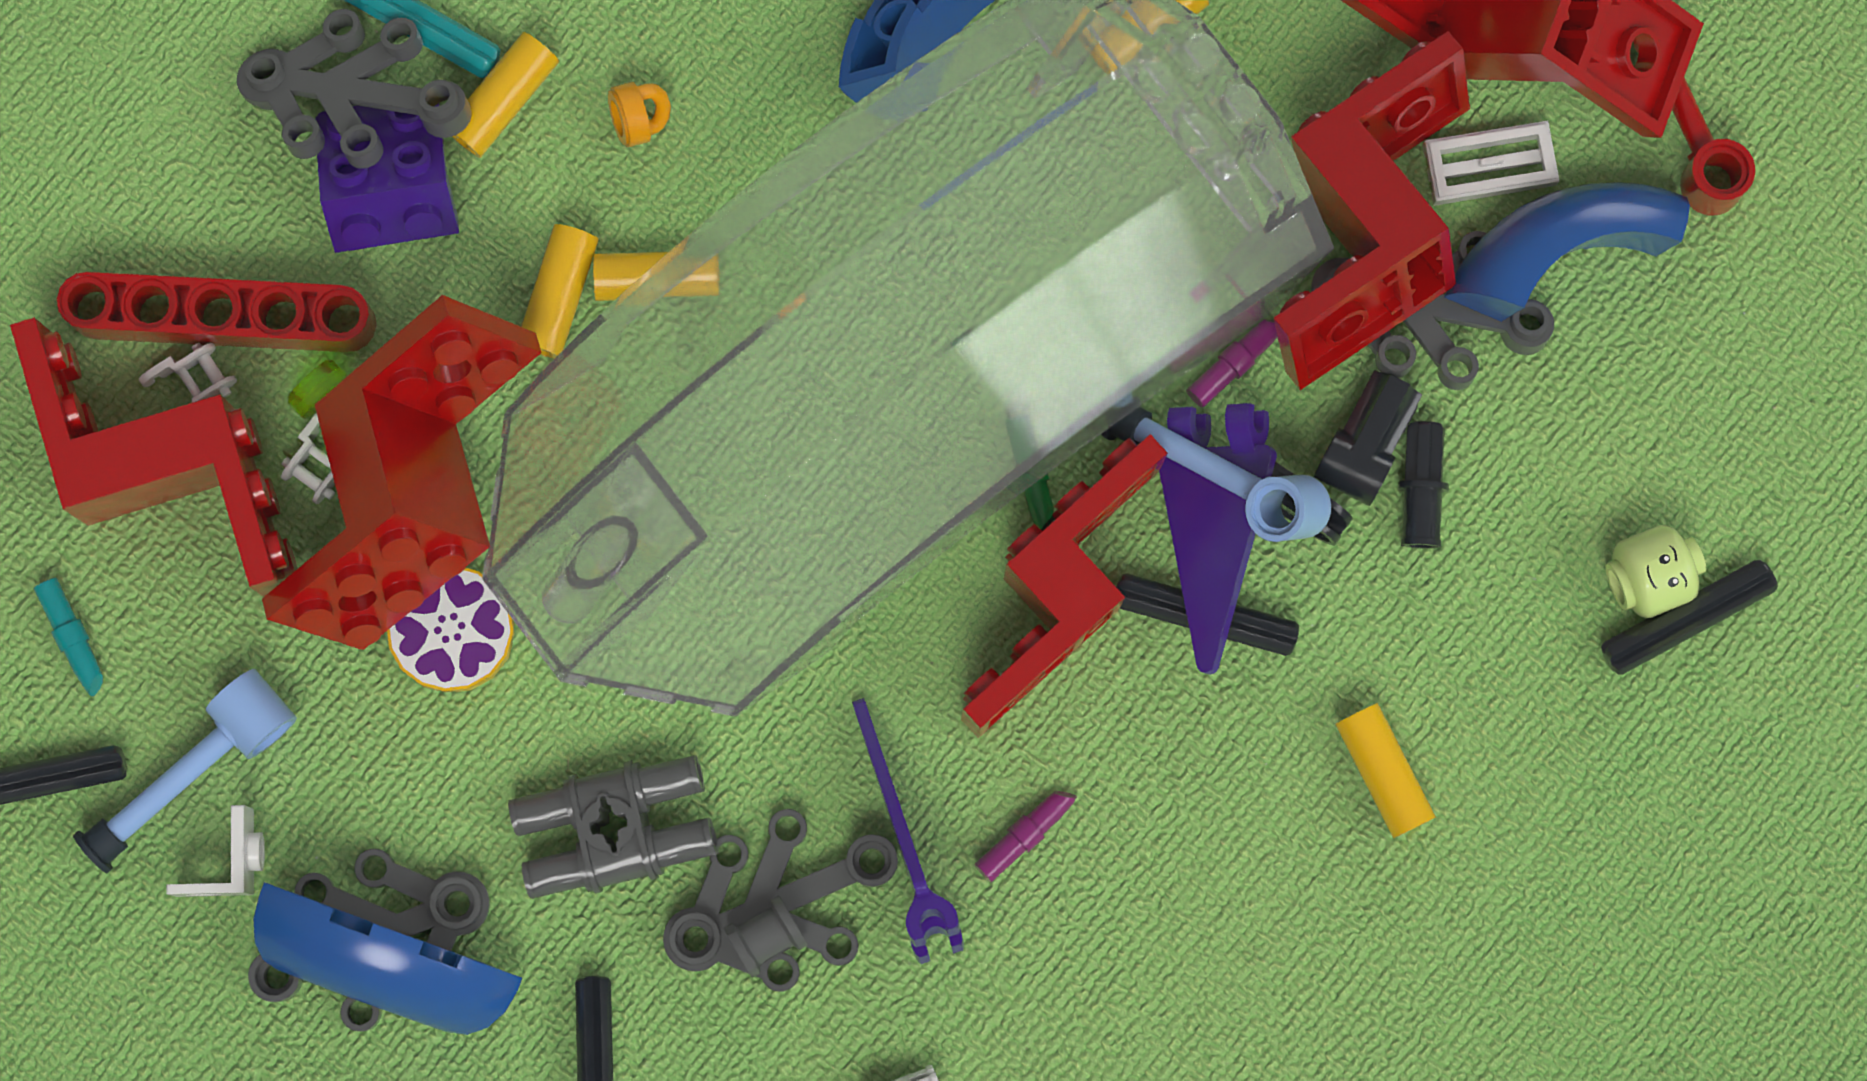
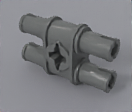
M695 755L646 767H641L639 762L633 763L631 760L624 762V767L581 778L577 774L569 775L568 779L563 780V787L508 801L511 823L517 836L572 824L578 833L579 842L576 843V849L522 862L525 888L528 896L532 899L580 887H585L588 892L593 891L597 894L601 893L605 886L647 876L651 880L659 878V875L664 874V867L719 854L717 837L711 818L708 817L655 830L652 824L650 825L647 812L651 811L652 804L705 791L702 769L698 757ZM611 809L614 815L627 820V827L618 830L616 845L612 838L600 834V827L609 824Z

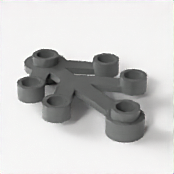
M339 9L330 13L324 20L323 33L287 53L278 49H265L254 53L243 62L237 73V86L243 98L261 109L274 111L283 126L282 138L291 154L299 159H308L316 156L324 147L325 136L313 117L303 115L294 97L301 96L319 99L341 136L340 146L348 162L356 168H368L375 165L382 157L383 145L376 131L371 126L361 122L352 105L419 115L425 129L431 135L440 138L455 136L468 126L472 116L471 106L461 87L446 80L431 81L423 88L365 80L397 61H409L420 53L423 46L422 37L414 22L407 18H396L389 21L381 30L380 42L327 72L307 71L336 52H351L363 43L365 30L356 13L348 9ZM352 27L348 33L336 35L341 28ZM403 35L410 36L402 44H393L397 38ZM272 74L270 77L263 79L265 76ZM448 100L445 104L438 107H434L438 103ZM312 132L311 136L305 141L295 142L300 134ZM364 141L370 142L369 146L364 150L353 151L357 144Z
M1473 231L1463 237L1457 251L1452 254L1455 273L1467 255L1466 248L1470 245H1476L1480 238L1486 234L1485 232ZM1334 258L1323 263L1313 276L1311 292L1333 278L1338 267L1349 258ZM1442 294L1403 321L1438 367L1437 374L1440 382L1451 390H1463L1469 387L1477 375L1479 363L1473 352L1463 347H1456L1437 321L1499 332L1506 347L1521 355H1532L1541 351L1546 346L1554 330V318L1550 310L1543 303L1528 299L1524 309L1500 322L1444 298L1445 295ZM1524 314L1534 316L1538 319L1540 328L1537 330L1525 329L1520 324L1519 317ZM1389 331L1368 344L1376 356L1375 363L1381 373L1401 378L1409 373L1416 359V349L1413 343L1404 336H1392ZM1389 349L1402 351L1406 357V363L1402 365L1390 363L1385 357V351ZM1451 361L1463 362L1467 366L1469 374L1464 377L1454 376L1449 372L1447 363Z
M792 809L780 810L772 816L769 822L770 840L745 903L720 914L732 875L740 872L746 866L749 859L748 848L739 837L734 835L721 836L717 839L718 848L725 843H735L741 849V859L736 865L725 867L719 863L717 854L710 856L712 863L695 907L677 912L665 927L663 935L665 951L674 964L688 971L707 970L720 962L748 973L726 935L724 927L731 923L738 927L771 908V900L777 896L781 897L786 908L791 912L856 882L866 887L881 886L893 877L897 869L898 858L894 846L886 838L879 835L862 836L852 843L846 859L778 888L793 849L799 846L807 835L806 821L799 812ZM784 817L795 818L800 824V833L791 841L781 840L776 835V825ZM871 849L879 851L885 859L884 867L875 874L864 872L859 863L861 855ZM791 914L808 944L807 948L820 952L828 963L835 966H843L854 960L858 953V941L851 930L845 927L829 929ZM693 927L703 928L708 935L706 947L698 952L688 950L684 944L685 933ZM835 934L846 935L851 940L852 948L849 955L845 958H833L827 952V942ZM781 953L760 966L761 973L756 975L771 990L784 992L796 985L799 980L800 969L792 956ZM776 960H785L792 966V978L786 984H774L768 977L769 966Z
M369 849L359 855L355 862L357 879L365 886L371 888H382L387 885L423 904L397 914L336 888L330 878L319 873H309L301 877L294 893L304 896L305 887L310 882L319 880L325 885L327 890L326 897L321 903L410 937L432 928L427 942L450 951L454 946L457 936L470 934L481 927L490 909L488 891L484 884L475 876L457 871L446 873L440 878L433 880L396 864L387 852L379 849ZM379 856L386 863V873L379 880H369L365 876L364 865L371 857ZM463 892L469 898V909L462 916H453L447 910V900L451 894ZM258 955L250 965L248 980L252 991L259 998L270 1002H283L294 997L300 990L303 980L289 975V981L284 987L280 989L271 987L267 980V973L272 966L265 962L261 955ZM349 997L344 1000L340 1014L343 1023L349 1029L365 1032L377 1026L382 1016V1009L372 1006L373 1013L371 1019L365 1024L358 1025L350 1016L351 1006L357 1000Z

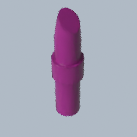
M1263 319L1238 342H1232L1218 355V361L1186 389L1189 397L1199 407H1205L1235 378L1240 379L1255 365V360L1278 337L1274 321Z
M1054 791L1027 816L1023 814L1007 829L1008 833L974 864L976 869L987 881L993 882L1025 851L1029 853L1045 838L1044 834L1062 818L1074 804L1077 796L1067 792Z

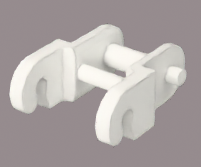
M197 343L192 346L193 352L178 362L171 356L142 374L139 381L143 387H148L155 383L154 379L156 377L165 378L175 372L181 377L193 396V403L219 394L227 397L232 393L229 388L237 382L235 376L224 378L210 356L216 349L213 343L204 346ZM198 363L213 384L202 392L187 371Z
M317 413L298 436L303 445L292 459L286 457L283 460L282 465L285 469L281 475L284 481L294 476L315 491L312 499L315 504H319L325 497L330 500L335 494L331 490L335 485L332 471L322 481L302 466L311 454L331 469L328 455L318 449L313 442L320 432Z

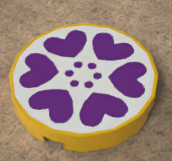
M465 568L460 574L451 578L424 600L418 608L412 610L387 630L389 649L400 669L421 686L442 692L473 690L494 678L509 659L515 634L513 610L501 589L479 571Z

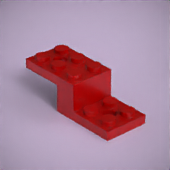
M1151 434L1138 445L1131 438L1125 440L1102 462L1104 467L1099 471L1102 478L1091 488L1084 481L1079 482L1054 506L1057 509L1052 514L1056 519L1043 531L1036 524H1033L1007 548L1009 553L1005 557L1008 563L1006 564L1004 580L1050 631L1047 632L1040 624L1037 625L1012 648L1013 653L1010 655V658L1014 663L1006 671L999 675L993 668H990L963 693L965 695L963 700L967 706L963 709L961 720L978 739L1119 611L1125 596L1078 545L1159 473L1168 453Z

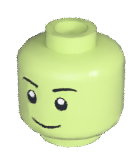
M1659 525L1620 541L1614 547L1612 561L1605 565V571L1609 586L1620 607L1625 611L1632 608L1638 615L1651 618L1687 604L1696 598L1699 593L1698 575L1706 572V563L1703 553L1693 537L1683 539L1674 528L1667 525Z

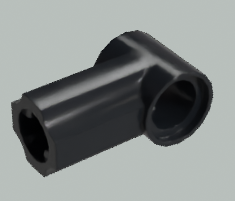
M1374 370L1344 429L1338 428L1313 477L1370 506L1396 458L1392 453L1402 433L1404 434L1422 394L1416 391L1409 383L1391 374Z

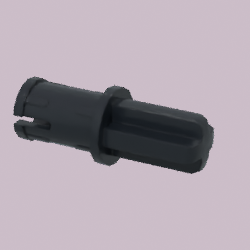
M1416 421L1409 423L1407 427L1405 481L1398 482V489L1404 491L1402 547L1419 549L1441 548L1442 493L1449 491V484L1443 482L1445 429L1442 424L1437 422Z

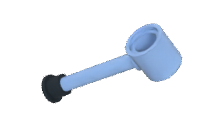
M1127 392L1121 393L1113 400L1103 417L1101 435L1107 440L1112 441L1119 438L1125 441L1131 438L1138 445L1151 434L1167 451V458L1245 499L1247 521L1251 529L1262 539L1280 542L1310 538L1321 532L1330 518V497L1326 488L1317 479L1308 475L1269 476L1261 479L1152 421V413L1136 405L1135 397ZM1286 493L1293 498L1296 508L1295 516L1291 523L1284 518L1281 510L1282 500Z
M251 669L237 677L207 705L206 712L212 717L217 726L212 732L111 820L107 822L102 818L85 834L77 831L73 835L81 850L99 869L109 873L113 869L110 862L128 847L125 841L233 746L238 748L247 759H251L276 742L294 724L297 719L295 714L256 669Z

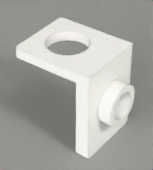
M231 805V883L167 884L166 894L176 897L254 895V871H263L265 861L263 833L254 832V809L245 805Z

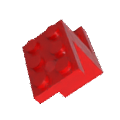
M1341 0L1410 48L1421 42H1432L1449 31L1463 48L1467 80L1564 82L1642 137L1662 138L1704 25V23L1672 0ZM1632 42L1638 52L1635 66H1633L1630 58Z
M1449 31L1432 42L1425 41L1417 44L1407 52L1401 63L1380 77L1372 76L1365 79L1354 88L1349 98L1328 112L1320 111L1311 115L1301 124L1297 133L1291 136L1302 195L1353 256L1338 267L1333 278L1312 292L1303 291L1290 298L1283 305L1280 313L1273 318L1285 372L1299 390H1302L1456 285L1448 226L1394 163V160L1470 110L1464 51Z
M441 295L315 404L346 529L262 598L267 620L364 650L379 640L381 635L412 610L418 608L424 600L451 578L460 574L467 565L490 548L456 424L471 414L475 408L506 382L514 378L518 372L542 353L535 332Z
M35 317L10 325L63 510L89 526L220 486L249 587L264 597L298 569L288 539H282L278 530L274 529L271 517L281 514L279 502L270 478L264 479L261 470L256 468L254 456L263 454V449L253 419H246L242 408L235 409L219 394L98 431L88 402L80 403L73 381L82 378V374L72 344L70 342L63 344L57 331L51 332Z

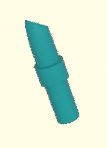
M57 577L44 581L33 589L53 628L51 634L60 652L65 653L74 674L90 696H94L102 686L103 675L88 643L90 638L81 619L76 618Z

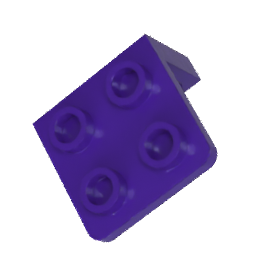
M357 105L352 106L361 122L371 126L376 131L383 145L381 159L375 165L368 168H356L348 162L340 146L341 136L326 111L320 112L315 117L325 136L324 147L317 154L320 202L335 253L459 233L458 215L447 175L444 138L431 135L425 129L419 115ZM364 141L357 144L353 151L364 150L369 146L370 142Z

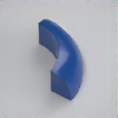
M874 0L864 19L855 18L843 51L838 87L858 105L877 112L901 115L928 112L931 84L945 52L960 31L977 14L996 0Z
M1623 182L1584 184L1543 195L1519 207L1480 238L1455 273L1456 285L1446 292L1444 298L1502 322L1525 308L1529 296L1539 279L1551 265L1567 253L1581 248L1619 247L1641 251L1656 257L1681 243L1689 217L1690 204L1688 198L1658 187Z
M265 882L259 894L253 919L254 940L262 959L276 970L445 1032L468 1035L488 1028L506 1012L522 981V977L377 925L371 921Z

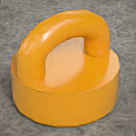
M628 82L613 86L608 91V104L612 122L620 142L626 147L650 142L651 135L660 132L670 118L671 104L667 92L657 84L648 83L637 86L634 82ZM652 99L654 101L655 114L651 119H648L644 100Z

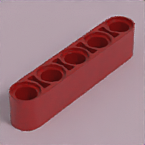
M83 272L76 273L67 278L59 288L57 295V307L62 318L84 337L97 340L194 345L197 343L201 345L213 343L215 346L352 352L368 345L374 337L377 326L375 314L362 294L354 288L344 285ZM93 292L104 293L105 306L103 311L93 319H79L77 309L83 297ZM158 295L168 297L169 308L161 320L154 323L142 322L140 312L142 305L147 299ZM222 298L232 301V313L225 323L213 327L204 324L203 314L209 303ZM280 302L295 304L296 315L289 326L278 330L267 327L266 317L272 306ZM344 305H352L359 308L360 317L353 329L344 333L330 330L329 320L335 309Z

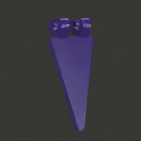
M1251 403L1227 404L1225 427L1230 446L1207 447L1211 437V416L1208 414H1196V408L1192 406L1169 408L1167 429L1261 479L1272 476L1277 453L1275 449L1265 445L1269 432V413L1267 411H1254L1255 405ZM1166 457L1159 473L1196 666L1200 672L1211 675L1219 669L1256 533L1251 529L1246 518L1245 499Z
M865 699L853 701V708L914 892V899L906 916V928L911 940L914 956L920 964L930 962V956L925 944L931 935L937 933L944 934L949 938L953 954L963 951L964 941L955 908L949 901L933 893L927 886Z

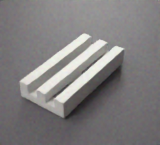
M1548 121L1426 140L1422 145L1424 157H1427L1428 179L1429 182L1431 181L1433 189L1431 193L1433 206L1552 187L1559 183ZM1535 139L1538 141L1539 149L1449 164L1442 163L1441 155ZM1542 163L1543 171L1453 186L1446 185V179Z

